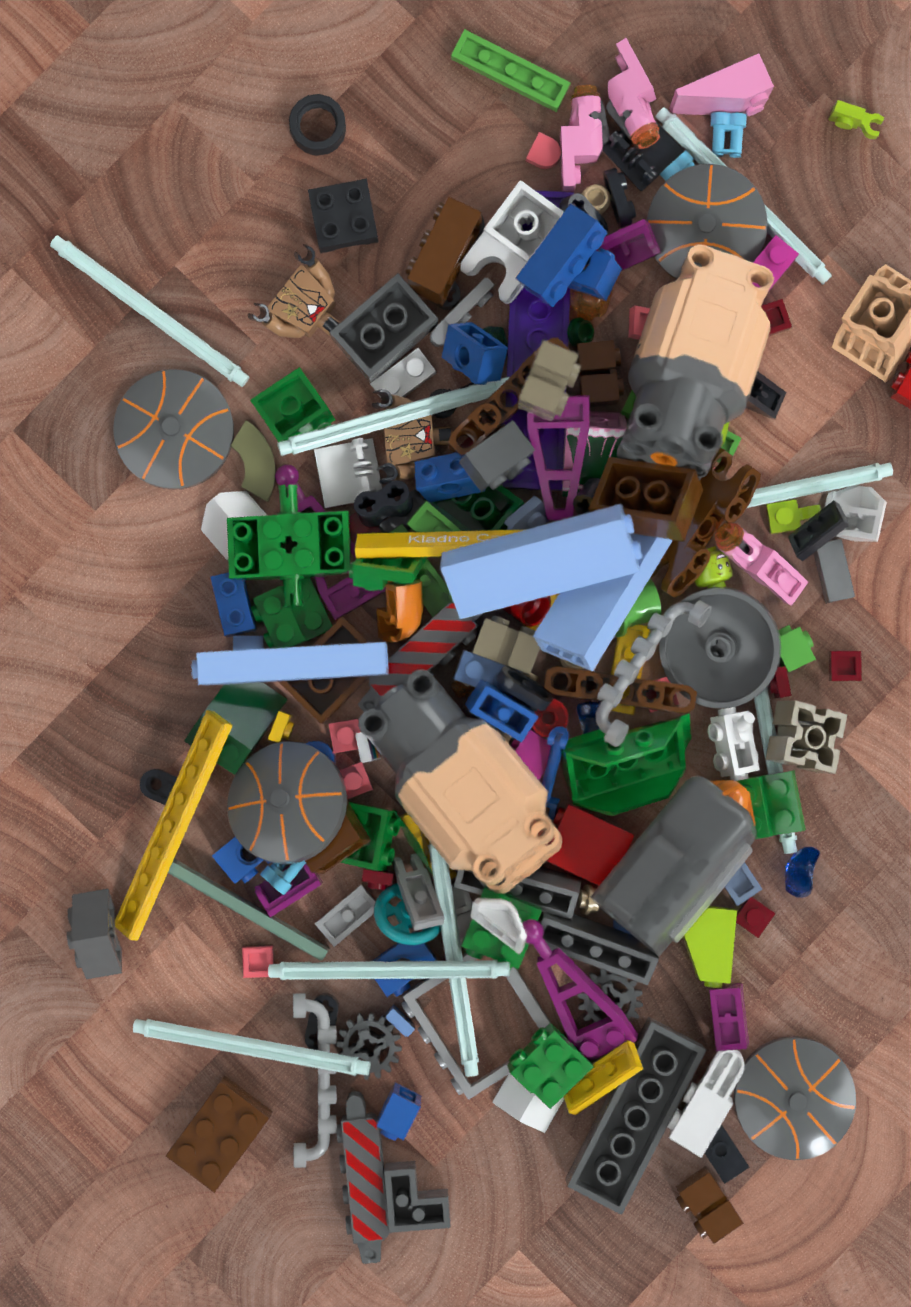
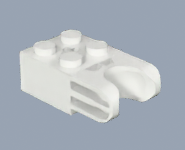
M520 180L462 260L461 271L467 276H475L489 263L495 262L506 267V276L498 289L499 298L505 304L512 303L524 288L515 278L564 211ZM530 222H533V229L530 231L523 230L522 225L524 223L529 226Z
M724 1050L718 1051L699 1083L695 1084L692 1082L683 1097V1101L686 1102L685 1107L682 1111L678 1108L675 1110L667 1128L671 1129L670 1139L701 1158L733 1105V1099L730 1095L742 1076L745 1065L740 1051Z

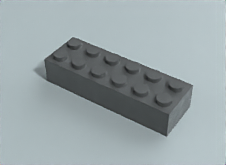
M650 1017L647 1018L637 1037V1041L634 1043L643 1069L609 1092L565 1178L567 1187L621 1215L706 1052L702 1044Z

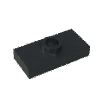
M833 500L787 537L796 557L804 561L847 528L849 523L840 504Z
M721 1124L704 1154L725 1184L750 1167Z

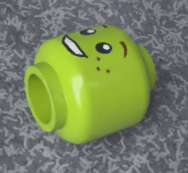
M717 546L707 548L710 552V560L699 578L694 581L695 585L699 588L726 587L725 581L733 576L729 559L721 550L717 549Z

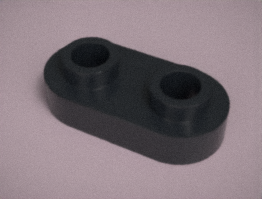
M616 168L603 171L604 183L610 194V203L616 222L620 229L632 224L633 218H636L634 204L632 200L627 201L624 190H627L625 175L623 172L618 173Z
M503 666L496 675L498 689L507 696L513 695L522 700L524 705L532 711H545L553 701L552 695L546 688L512 667Z
M161 769L149 770L141 777L140 789L147 798L166 805L177 776ZM155 778L160 779L162 782V786L158 790L152 787V781Z

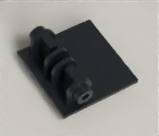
M657 121V128L651 134L635 142L631 138L629 139L622 130L619 132L615 131L608 138L609 142L602 149L640 192L649 186L666 167L684 152Z

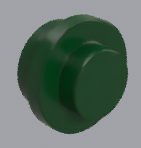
M583 317L573 318L567 329L569 342L574 347H577L579 343L591 342L594 338L593 324Z

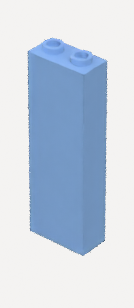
M619 504L442 552L441 571L460 619L637 573L639 572L638 560L643 559L639 541L633 542L630 534L634 533L630 514L624 515L622 506Z
M630 533L633 542L639 541L643 559L638 560L639 572L559 593L533 635L541 650L593 671L673 540Z
M385 642L197 653V660H192L193 679H198L199 685L206 686L389 675L388 647Z

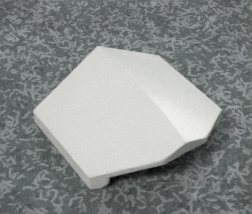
M854 485L839 491L829 492L825 506L835 500L840 504L849 523V526L835 537L850 541L878 542L887 502L872 487Z
M247 491L219 493L206 504L201 531L228 561L227 518L266 516L267 514Z
M477 898L473 902L470 917L520 954L527 936L513 905L502 899Z
M509 1073L492 1102L519 1122L545 1133L564 1101V1097L549 1109L534 1093L531 1094Z

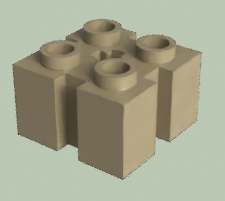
M543 340L519 397L518 408L551 422L555 414L561 416L569 394L564 393L567 386L573 388L581 365L576 363L578 354Z
M494 615L491 620L485 618L472 653L530 675L540 649L533 637L536 631L521 626L519 631L509 628L510 621Z
M796 700L777 701L772 724L779 726L777 736H770L765 760L783 765H796V768L814 773L836 774L840 750L834 749L836 738H843L847 714L829 709H816L814 705Z

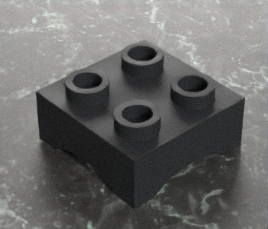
M367 178L308 190L320 253H327L350 246L379 243Z

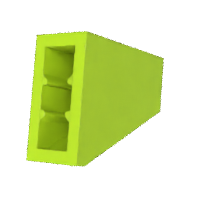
M708 906L683 936L695 974L700 981H704V986L722 988V983L731 984L737 910L734 908Z

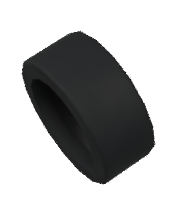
M322 94L307 95L300 99L291 110L289 117L291 136L297 147L305 153L315 156L327 155L336 150L344 141L346 134L345 115L339 103L331 97ZM316 108L327 110L335 119L334 133L330 138L320 142L307 139L300 128L303 115L309 110Z

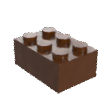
M450 196L445 204L440 202L433 216V219L436 220L431 231H425L419 244L422 247L418 258L412 257L405 272L408 275L409 286L416 294L440 306H443L461 271L462 260L474 245L483 227L482 212Z
M609 457L589 510L593 512L621 504L624 515L630 514L634 526V533L632 534L684 542L702 495L703 487L695 469Z
M342 616L313 646L363 644L369 642ZM369 676L278 682L320 724H324L369 679Z
M224 1076L170 1148L166 1157L215 1193L270 1119L273 1111Z

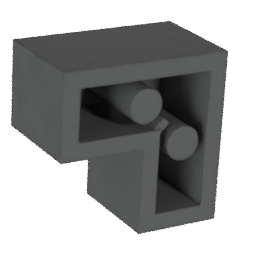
M512 421L466 453L459 463L481 492L489 486L494 490L507 479L511 481L524 471L523 469L531 463L528 458L535 449L515 422Z
M102 889L73 894L72 907L67 910L71 931H67V942L69 949L75 950L74 955L77 968H82L86 980L121 974L122 948L115 932V906L109 890Z
M416 1161L385 1163L384 1175L389 1233L451 1228L448 1189L418 1191Z

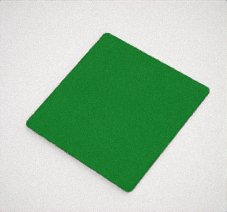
M394 811L407 842L432 873L419 842Z

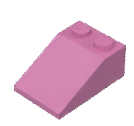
M756 54L676 89L669 109L672 114L711 116L713 112L746 113L747 116H752L764 109V105L769 99L768 97L774 85L760 54Z

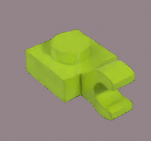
M837 100L831 110L829 120L835 122L837 127L846 130L860 127L865 137L877 139L880 132L872 130L870 123L881 125L884 117L880 114L866 113L864 108Z
M797 500L766 504L770 535L795 531L801 526L800 521L809 520L821 510L820 505L798 508Z

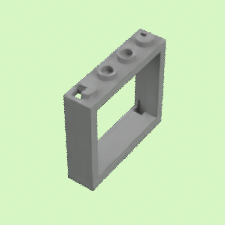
M466 953L462 954L463 961L477 960ZM512 967L510 975L506 976L507 980L538 1028H545L551 1023L518 970ZM447 978L423 979L403 993L402 997L405 1001L401 1005L410 1018L415 1016L421 1027L417 1029L425 1043L432 1042L437 1052L434 1056L441 1068L444 1070L448 1067L454 1078L450 1081L459 1095L464 1093L469 1100L510 1073L507 1067L509 1060L473 1084H470L416 999Z

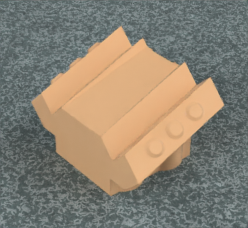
M886 264L879 268L874 276L869 275L843 315V324L836 333L832 345L833 349L884 382L894 377L898 365L905 361L906 355L911 348V280Z

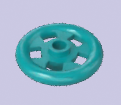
M398 883L385 888L376 899L374 905L375 922L381 932L389 939L400 944L419 945L431 941L441 932V925L421 929V932L410 933L409 928H413L406 911L407 909ZM395 896L401 900L396 907L388 903ZM395 915L399 924L393 926L387 918Z

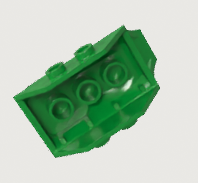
M690 713L630 729L618 747L606 742L605 733L600 729L568 739L566 748L562 750L561 762L563 775L573 805L613 816L668 799L686 771L685 751L692 739Z

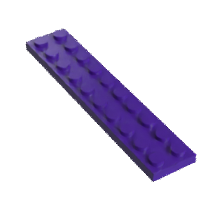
M536 191L558 208L564 197L574 194V192ZM530 222L529 226L524 223L522 225L523 230L530 231L533 229V222ZM525 288L509 304L507 377L510 378L519 369L521 364L541 346L543 340L547 341L548 339L558 337L568 347L567 329L569 325L570 288H567L565 295L556 302L554 307L534 296ZM506 392L505 406L512 407L517 403V398L514 394ZM519 409L505 423V426L514 421L530 442L527 411ZM538 428L546 469H563L565 428ZM533 453L528 458L531 463L523 469L524 471L511 481L507 479L502 483L503 487L506 489L541 490ZM549 480L551 491L562 490V480Z

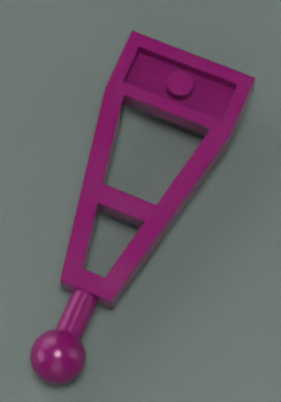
M589 395L569 396L562 415L558 416L555 414L552 422L527 412L528 432L531 445L535 449L533 455L548 520L554 519V522L573 517V500L578 491L590 427ZM538 428H580L573 469H546ZM549 480H570L566 508L554 507Z
M285 464L277 469L275 479L279 486L298 485V512L303 513L310 508L316 513L326 512L312 495L306 498L298 484L299 473L294 466ZM350 539V553L356 558L355 544ZM314 577L319 593L335 620L386 592V587L383 590L369 591L363 587L353 586V579L349 577L328 589L324 577Z
M534 919L524 921L522 926L527 936L525 943L533 944L540 955L536 964L569 1041L590 1061L610 1053L627 1040L631 1042L637 1041L638 1033L624 1012L559 947L554 950L550 949L543 938L544 929L541 923ZM557 964L573 981L559 987L551 966ZM585 992L609 1017L578 1030L565 1000Z

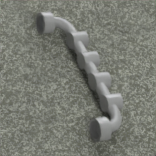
M700 600L696 604L679 602L669 607L663 616L658 613L652 615L647 626L651 630L649 636L646 639L641 636L635 639L631 647V652L635 655L630 663L624 659L621 660L614 672V676L618 677V680L613 686L605 683L598 693L597 699L601 701V704L596 712V722L599 729L605 733L606 742L618 747L624 740L629 726L618 719L611 723L608 715L612 708L617 707L628 685L636 680L640 668L645 661H648L653 656L661 638L669 633L675 618L681 614L689 615L688 622L700 628L710 615V605Z
M293 993V1018H306V1012H313L318 1019V1050L330 1052V1044H336V1026H330L327 1009L318 1001L306 999L305 993ZM317 1068L318 1142L316 1146L310 1149H306V1143H293L294 1168H305L306 1161L316 1160L323 1156L329 1147L330 1134H336V1115H330V1104H336L337 1100L336 1085H330V1074H336L335 1071Z

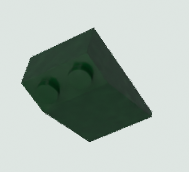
M500 485L494 490L489 486L484 492L435 501L430 504L461 531L507 530L508 526L504 522L525 503Z
M263 682L225 684L202 713L184 742L191 746L206 711L216 712L233 725L216 763L236 775L240 767L251 756L275 720L278 711L282 710L288 699Z

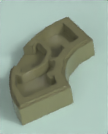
M245 420L231 444V447L240 454L244 462L245 477L241 487L269 502L276 481L274 456L262 433Z

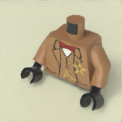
M303 244L308 250L307 256L301 258L297 252H294V257L299 262L306 264L305 267L303 265L298 267L268 306L254 303L255 306L259 307L260 315L256 317L248 313V318L252 321L262 322L263 326L280 337L301 338L305 335L310 338L318 328L331 337L330 332L341 323L330 314L336 306L333 299L335 289L329 273L319 260L315 258L313 248Z
M386 389L373 391V394H378L381 397V403H372V407L375 409L385 407L392 409L413 402L408 398L392 395ZM432 415L384 428L387 463L376 470L385 471L387 478H383L379 482L386 484L392 480L414 478L415 461L435 457L434 445L449 444L451 427L433 428Z

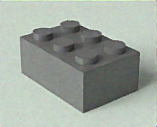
M397 273L330 332L334 343L371 383L434 330L438 325V318Z

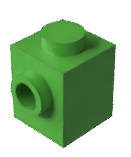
M790 625L779 629L781 637V658L779 664L780 667L786 666L787 673L816 660L811 650L814 644L806 630L802 632L800 627L791 629Z

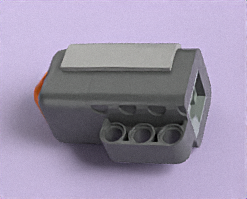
M694 776L685 781L590 898L608 916L660 957L672 941L678 943L753 852L751 845L756 838L757 830L749 791L735 780L709 781L702 776Z

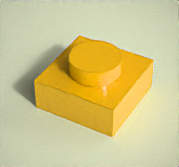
M278 711L268 740L276 743L282 742L284 738L289 740L295 724L290 721L292 715Z

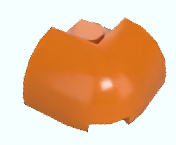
M420 579L414 580L413 584H396L393 581H388L386 584V607L377 608L378 638L388 643L398 642L410 637L420 626L423 613L422 581Z

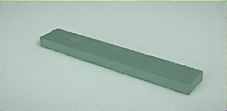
M174 858L168 871L169 874L321 961L330 949L328 946L274 915L269 917L267 911Z

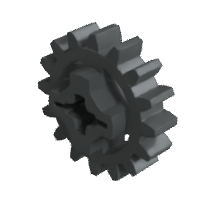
M601 968L600 975L598 976L592 971L589 973L591 980L596 985L600 983V989L605 994H607L606 988L608 987L610 993L614 997H618L613 1002L620 1009L624 1004L629 1003L624 1013L628 1019L630 1017L639 1018L635 1007H643V1003L636 1000V997L641 996L643 993L641 989H633L638 983L637 981L632 979L628 981L626 977L612 972L607 973L606 970ZM611 980L621 982L627 989L615 988ZM585 992L577 994L580 999H584V1002L578 1004V1009L587 1010L583 1015L584 1021L592 1018L593 1024L604 1019L593 1012V1010L598 1011L602 1009Z
M370 1012L368 1019H364L363 1015L359 1013L356 1023L348 1019L346 1023L349 1030L340 1029L339 1031L344 1040L336 1042L337 1047L343 1048L338 1054L360 1057L370 1062L369 1074L364 1075L365 1080H368L370 1073H374L377 1079L381 1078L382 1069L390 1073L392 1068L389 1062L398 1063L399 1057L394 1052L402 1051V1045L395 1044V1041L401 1038V1034L392 1033L394 1026L391 1023L388 1025L384 1024L385 1015H382L379 1020H375L374 1012ZM370 1026L379 1028L384 1033L379 1035L371 1031ZM358 1029V1041L349 1046L350 1037ZM365 1039H369L370 1043H376L373 1052H369L368 1048H361L364 1046ZM390 1046L387 1056L383 1061H380V1051Z

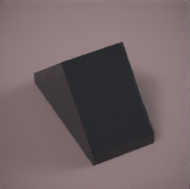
M757 371L746 408L770 419H776L787 392Z

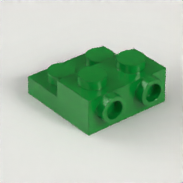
M300 367L250 400L278 442L288 440V437L326 428L335 421L330 409Z
M428 557L357 558L356 561L351 562L349 578L353 579V586L363 587L369 591L383 590L388 581H393L396 584H413Z
M311 578L301 580L303 607L294 606V601L293 608L284 607L283 586H278L253 598L255 605L251 606V610L257 623L263 621L268 632L263 634L269 649L296 647L326 633L333 626Z
M795 770L754 776L737 781L750 793L757 830L755 839L806 830Z
M349 802L371 841L340 863L375 871H386L387 866L392 865L395 857V850L391 848L392 838L397 836L400 830V824L394 811Z
M486 885L480 898L502 899L510 902L517 911L521 923L529 919L538 921L542 911L541 907L509 894L495 893ZM472 918L462 941V947L467 948L465 951L467 955L480 960L483 959V956H487L498 962H509L510 971L512 967L519 969L529 944L525 943L523 950L518 954Z
M551 1023L545 1028H539L531 1037V1042L524 1049L515 1051L507 1064L510 1074L531 1094L534 1093L549 1109L560 1101L594 1067L592 1062Z

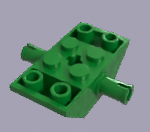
M298 485L278 486L280 513H277V515L227 518L229 579H280L283 581V605L285 608H293V601L294 606L303 607L301 580L304 578L349 573L351 565L349 511L298 512ZM292 540L298 545L292 548V553L289 554L285 549V545Z

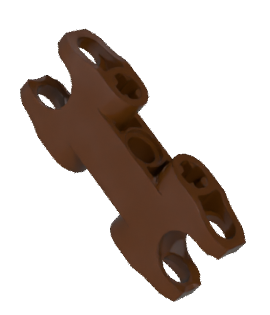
M558 337L547 340L551 344L569 350ZM540 347L521 364L519 369L452 432L449 440V449L453 453L464 456L495 434L519 410L518 401L526 383L525 376H529ZM506 392L514 394L517 398V403L512 407L502 405L500 402L502 394ZM488 416L491 417V424H482L481 420L483 417H485L486 419L488 418ZM461 436H469L473 440V445L469 448H461L456 441Z
M721 447L715 454L707 475L700 479L703 492L685 541L673 540L651 577H654L664 565L669 563L668 571L662 580L661 589L674 598L684 593L699 578L710 560V552L705 546L723 520L732 523L742 516L751 503L753 494L760 482L761 473L748 464L742 466L732 478L725 481L726 474L732 465L733 456ZM719 458H721L720 463H719V464L717 465V467L714 469V465H715L716 461H717ZM750 476L748 483L743 486L747 477ZM680 577L678 584L673 587L675 581Z
M553 667L546 671L544 688L557 696L601 702L597 699V696L605 683L613 686L618 677L592 671ZM560 674L567 675L569 679L568 686L563 690H557L554 687V679ZM636 678L632 684L628 685L630 688L629 695L621 699L619 703L626 706L687 714L695 709L697 692L688 685ZM590 681L595 682L596 689L588 691L586 683ZM649 690L656 692L657 696L654 700L647 699L646 693ZM684 691L689 694L691 701L688 706L679 708L673 703V696L676 692Z

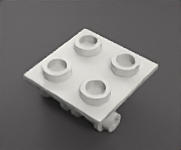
M357 438L351 440L352 442L314 449L325 508L354 503L355 498L360 493L365 491L376 492L382 489V485L379 482L380 474L376 470L378 464L373 438L366 440Z

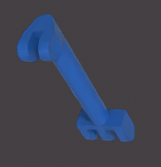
M561 726L552 729L549 734L547 744L551 745L542 780V785L548 792L546 807L550 808L548 818L554 820L560 799L552 797L551 794L562 750L566 748L569 737L568 730Z

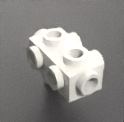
M736 707L718 710L719 716L710 717L711 724L708 726L709 738L715 742L717 751L713 758L714 766L720 771L721 777L730 776V779L735 781L749 778V772L759 770V757L752 732V723L755 721V717L749 711L736 712Z

